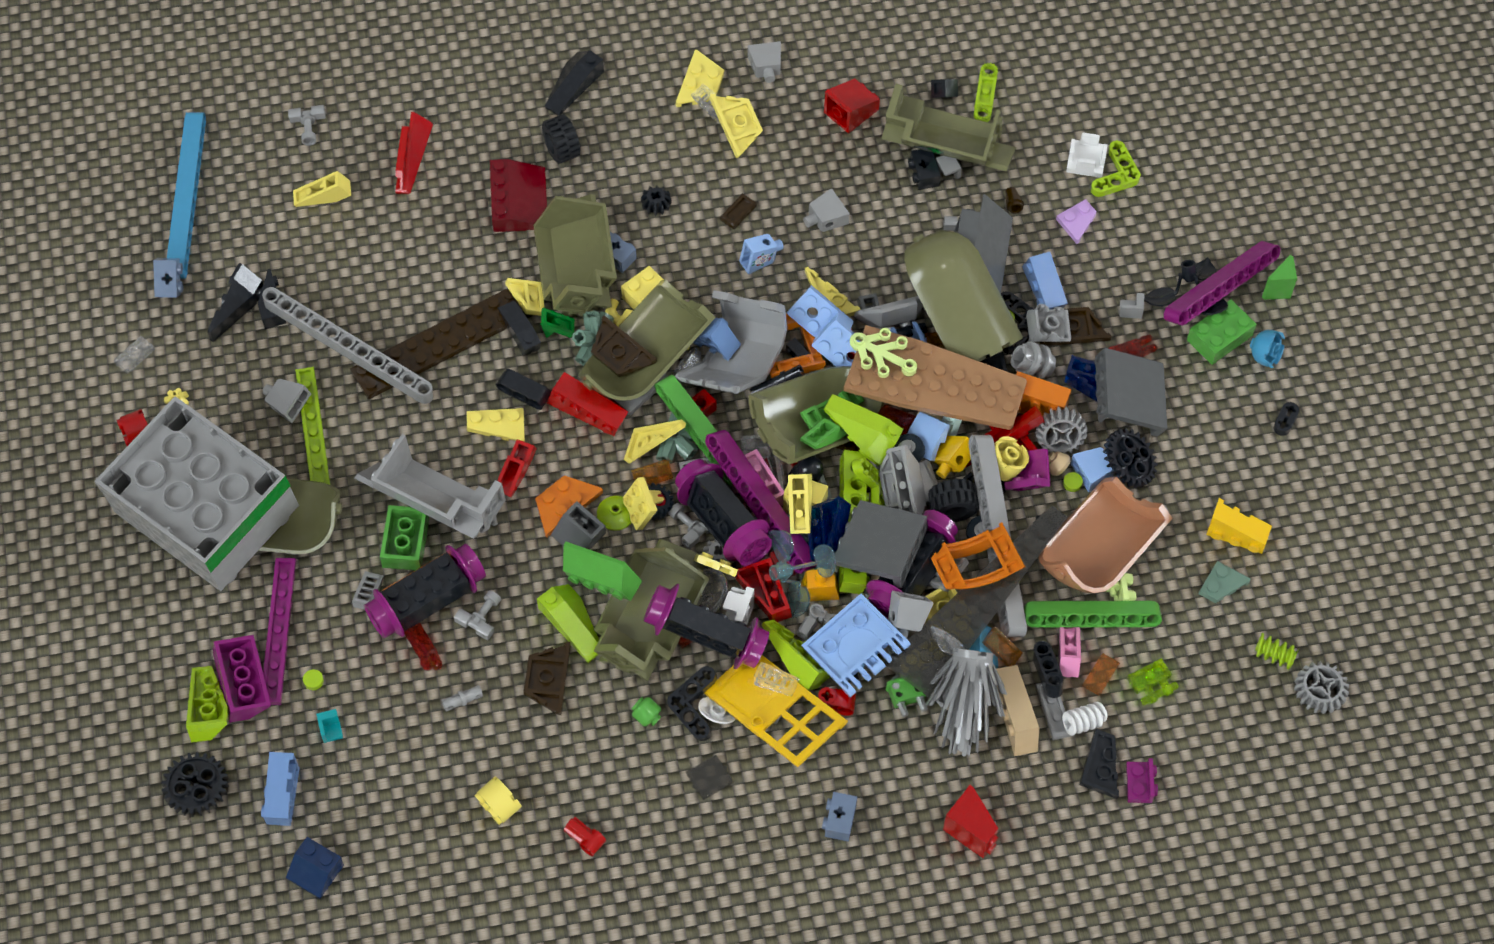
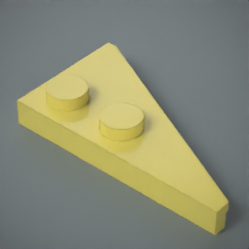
M809 267L805 268V274L810 286L812 285L848 317L854 316L858 310H861L859 306L855 307L850 303L848 298L844 294L839 293L838 289L828 281L824 282L819 278L818 273Z
M681 419L634 428L624 460L627 463H632L685 428L686 423Z

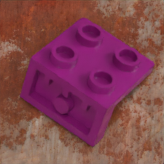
M1048 449L1027 451L1029 455L1028 464L1016 477L1012 478V481L1005 482V490L1026 491L1050 487Z

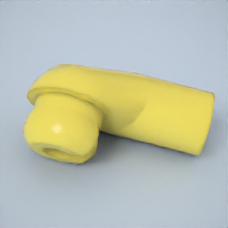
M612 298V307L607 308L605 312L614 318L613 323L617 324L621 318L616 311L619 302Z

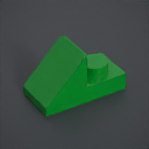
M544 307L541 309V326L546 338L554 332L569 338L573 336L574 318Z

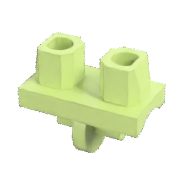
M1125 573L1114 586L1106 591L1110 592V596L1114 597V601L1136 600V592L1128 590L1127 587L1133 584V574Z

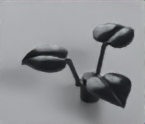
M1208 257L1197 264L1194 260H1185L1181 262L1182 273L1178 274L1179 279L1175 291L1172 288L1161 287L1144 295V301L1153 306H1168L1176 300L1175 295L1179 292L1182 279L1186 282L1195 281L1197 286L1199 284L1198 280H1206L1216 273L1217 270ZM1222 298L1201 314L1214 315L1228 309V304Z

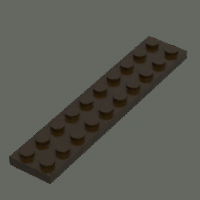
M507 288L381 353L418 375L507 329L508 327L498 308L514 300L517 304L518 302ZM524 313L527 318L532 316ZM359 365L350 368L351 374L368 400L394 387Z

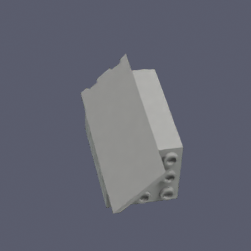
M404 434L394 441L391 451L383 457L382 463L379 462L357 473L355 479L473 539L477 537L479 532L484 533L489 530L490 525L495 526L498 524L496 515L506 501L502 483L496 480L489 490L478 486L475 491L413 460L406 435Z

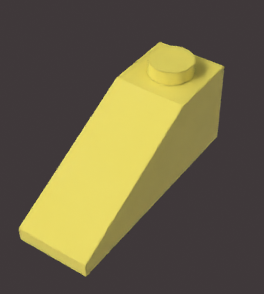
M338 171L293 190L295 207L333 203L351 196L350 180Z
M812 474L788 475L790 534L810 533Z

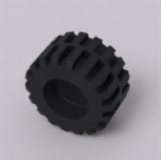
M565 114L543 121L542 134L551 157L558 164L580 156L578 135L572 122Z
M946 480L934 485L929 490L930 509L943 513L953 522L966 520L975 515L980 509L976 486L969 480Z

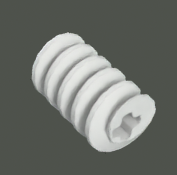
M1094 702L1093 704H1087L1073 710H1067L1063 713L1062 720L1066 732L1073 736L1076 733L1087 732L1089 729L1100 728L1103 722L1107 720L1108 715L1102 703Z

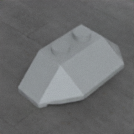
M915 296L858 310L854 314V318L865 325L878 329L888 328L890 330L891 327L898 326L903 328L912 325L911 323L916 320L923 308V304L919 297Z
M906 445L887 449L886 456L879 470L885 506L922 515L926 504V497L918 461Z

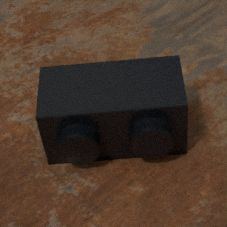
M796 338L786 343L785 350L793 358L810 354Z

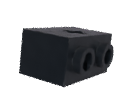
M921 149L911 151L910 158H908L909 169L913 170L912 179L913 183L917 184L918 190L939 187L941 176L934 153Z

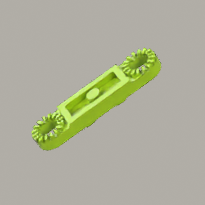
M991 62L984 63L980 69L973 114L974 119L983 122H989L991 119L998 75L997 66ZM985 70H992L993 73L989 75L985 73ZM985 112L987 116L980 117L978 113Z

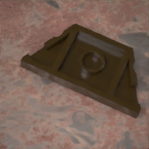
M1089 307L1068 308L1064 310H1068L1071 341L1040 342L1039 345L1053 346L1111 341V334L1104 330L1102 323L1094 316Z
M606 316L602 317V323L597 332L596 342L593 344L591 354L614 374L621 377L657 362L656 357Z
M565 642L563 646L554 649L551 647L541 653L531 654L528 657L524 695L557 715H562L571 642Z

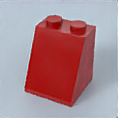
M854 78L825 91L824 113L849 134L879 110L880 99L875 93L869 91L863 83Z
M969 785L946 814L943 830L981 858H984L987 853L990 855L997 846L995 843L999 838L997 837L999 828L974 787Z

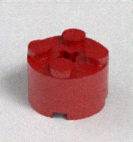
M142 409L121 416L120 419L116 420L122 434L127 435L123 437L127 446L148 425Z

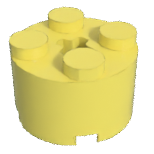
M1008 436L1001 437L994 443L1000 479L1002 481H1011L1029 462L1026 448L1023 445L1017 444L1018 440Z
M496 776L474 795L481 806L492 815V818L498 825L504 823L522 807L519 801L514 799L510 790Z

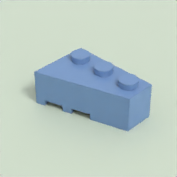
M1051 252L1029 257L1022 268L1036 297L1037 305L1045 304L1049 310H1053L1055 307L1064 308L1068 303Z
M715 318L693 342V344L699 347L702 345L709 347V351L713 354L716 351L721 353L723 359L727 361L741 346L739 340L728 327V322L723 318Z

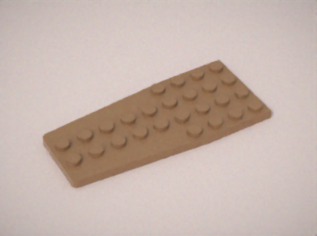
M865 325L863 334L866 336L876 334L881 329ZM891 332V337L888 341L879 340L872 342V344L881 345L894 342L903 335ZM904 336L908 340L907 347L902 350L895 349L888 352L905 360H914L917 363L916 373L913 376H906L902 373V367L883 358L885 365L889 367V375L886 378H881L878 376V367L873 353L866 350L868 357L873 360L870 369L865 370L861 367V358L859 352L856 351L843 391L897 407L1007 430L1013 428L1027 380L1023 377L921 340Z

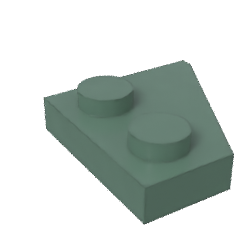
M1217 561L1200 589L1199 595L1217 603L1223 600L1225 596L1235 593L1240 587L1247 586L1251 578Z

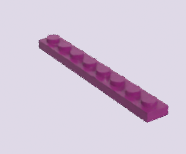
M276 558L263 669L271 705H281L296 570L295 558Z

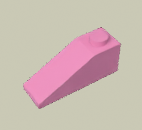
M755 449L745 454L772 495L782 506L784 490L759 451Z
M1060 627L1059 668L1062 676L1078 678L1081 663L1080 627Z

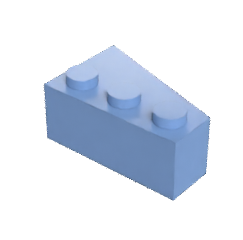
M269 752L267 782L264 789L265 805H262L261 817H264L267 825L291 826L299 776V766L294 753Z

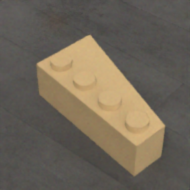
M1018 665L998 668L996 670L1007 692V695L1001 694L997 686L1005 717H1002L1005 721L1014 756L1038 752L1039 725Z

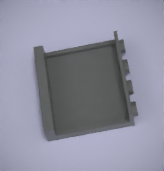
M1104 348L1095 356L1094 360L1096 365L1095 380L1097 383L1098 422L1101 423L1106 418H1111L1150 428L1151 436L1158 437L1167 430L1164 363Z
M860 500L858 506L854 507L852 511L851 521L846 524L844 536L839 539L837 551L832 554L831 563L833 564L834 572L837 573L840 567L893 579V585L901 589L928 529L927 516Z

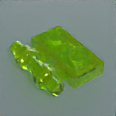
M1162 658L1127 675V680L1136 694L1145 692L1146 696L1140 699L1144 706L1148 703L1153 704L1157 702L1158 698L1164 695L1169 696L1173 694V691L1179 688L1176 681L1168 683L1167 679L1171 678L1172 673ZM1160 684L1161 688L1153 691L1151 687Z

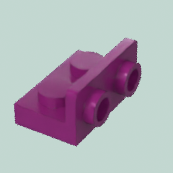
M1148 758L1147 762L1126 763L1128 803H1152L1154 797L1158 795V785L1154 784V777L1157 776V766L1153 765V758Z

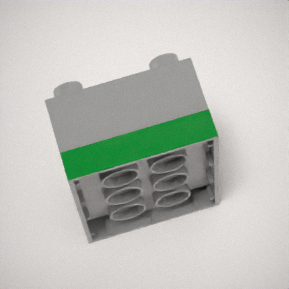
M176 396L94 481L117 515L219 591H222L227 584L235 580L237 573L275 531L287 523L289 516L299 506L286 475Z

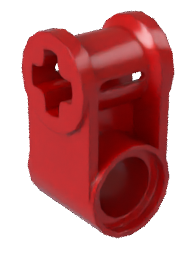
M829 687L822 688L819 691L818 698L838 714L844 716L854 714L856 693L849 697L843 690Z

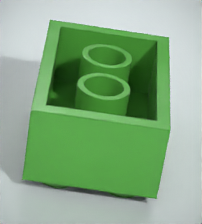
M1232 299L1227 302V310L1218 314L1208 315L1189 330L1187 341L1211 365L1252 337L1257 325Z
M388 505L380 553L382 568L417 570L422 567L429 525L428 515L412 507Z

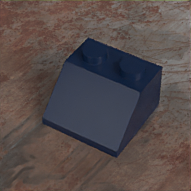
M306 837L294 854L286 879L321 899L344 864L339 855Z

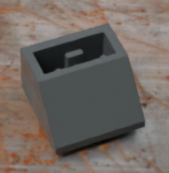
M576 501L563 514L551 536L563 546L565 542H569L590 550L606 534V528L602 522Z

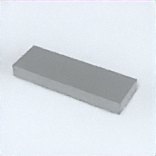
M1036 684V690L1052 740L1071 737L1066 732L1062 720V715L1066 711L1061 696L1050 698L1045 694L1042 684Z

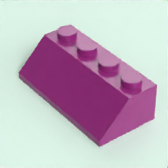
M254 635L214 641L213 657L221 690L229 709V723L251 719L271 707Z

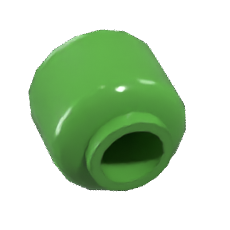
M641 697L631 708L633 710L632 717L644 727L650 723L654 726L661 718L659 715L661 707L650 697Z

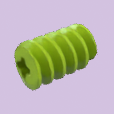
M1261 633L1255 651H1257L1256 657L1259 658L1264 654L1265 661L1272 657L1271 663L1274 664L1279 660L1280 667L1287 663L1288 670L1292 667L1298 650L1294 651V645L1287 649V642L1280 646L1279 639H1276L1272 643V636H1268L1265 640L1264 633Z

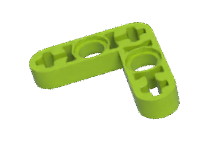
M1121 141L1111 142L1108 150L1109 156L1118 172L1095 179L1092 182L1091 193L1096 197H1103L1136 186L1139 183L1141 174L1125 144ZM1120 161H1127L1129 165L1122 166ZM1118 180L1120 184L1113 185L1111 181Z
M864 457L853 460L852 468L854 474L871 488L870 503L885 506L879 470Z

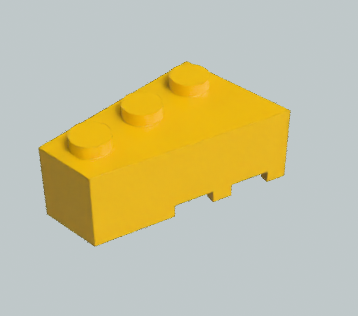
M1219 498L1206 535L1211 536L1215 540L1229 542L1233 546L1246 548L1253 553L1262 554L1272 526L1253 515L1245 516L1239 512L1240 509L1235 506L1232 509L1223 504L1224 500Z

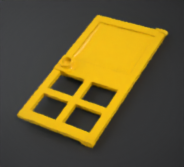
M763 655L755 668L742 664L738 669H734L733 665L704 692L705 695L796 767H799L835 732L842 729L848 723L847 719L834 711ZM803 696L815 707L798 721L787 710ZM822 711L832 718L834 722L818 736L805 725ZM782 716L793 727L777 741L766 733L765 730ZM801 731L812 742L796 756L785 748L784 745Z

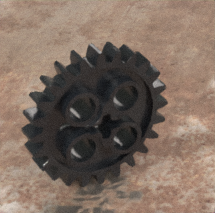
M1120 428L1111 433L1106 438L1107 442L1104 444L1106 449L1103 450V453L1107 454L1104 460L1109 461V464L1106 466L1112 468L1110 473H1115L1123 484L1127 482V486H1133L1134 489L1137 487L1142 488L1152 482L1151 480L1155 478L1154 474L1157 473L1155 467L1158 464L1154 462L1157 457L1152 455L1154 449H1149L1150 442L1145 443V437L1140 438V433L1134 434L1133 429L1128 431L1127 428L1123 430Z
M196 752L195 757L188 753L187 759L181 755L179 763L173 760L175 766L167 767L170 773H164L163 776L166 780L161 781L162 786L165 787L161 791L165 795V801L169 802V807H174L176 813L182 810L183 816H186L189 811L192 817H194L195 812L202 816L203 810L210 813L211 806L217 809L216 802H223L221 795H227V791L224 788L229 787L226 781L229 777L227 774H224L226 769L221 767V761H216L214 756L208 759L207 753L200 757L199 752ZM188 770H194L192 774L185 775ZM207 775H213L210 780H204ZM186 788L184 793L178 794L180 789ZM199 794H206L203 798L197 799Z

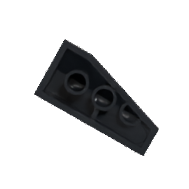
M590 50L577 52L566 62L545 104V108L557 116L561 115L604 73L603 59Z
M241 263L237 265L228 282L231 285L227 294L223 293L221 309L216 310L207 332L212 342L216 341L252 309L260 298L263 287L262 280Z

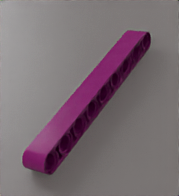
M1260 241L1168 305L1164 311L1165 321L1181 326L1187 324L1276 261L1280 255V246Z
M720 430L708 434L705 438L707 448L757 519L765 520L769 524V536L792 569L800 574L815 568L818 562L816 555L801 534H790L789 517L728 431Z

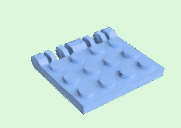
M860 594L804 642L802 647L849 697H852L856 690L848 680L857 689H860L862 685L854 677L857 672H860L865 680H871V676L863 668L865 665L876 676L886 667L877 656L879 653L890 663L892 657L884 650L888 645L899 655L902 651L893 642L894 640L904 650L911 644Z

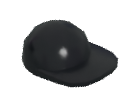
M815 456L798 461L788 475L812 474V481L818 482L823 475V463Z

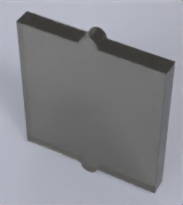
M717 755L686 772L693 784L692 787L696 788L703 800L734 783L727 772V767L723 766Z

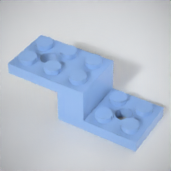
M811 285L791 306L787 314L815 337L811 346L836 367L851 366L854 359H850L847 353H856V350L849 343L850 337L854 334L851 330L854 321ZM811 307L816 308L818 314L811 315L808 309Z

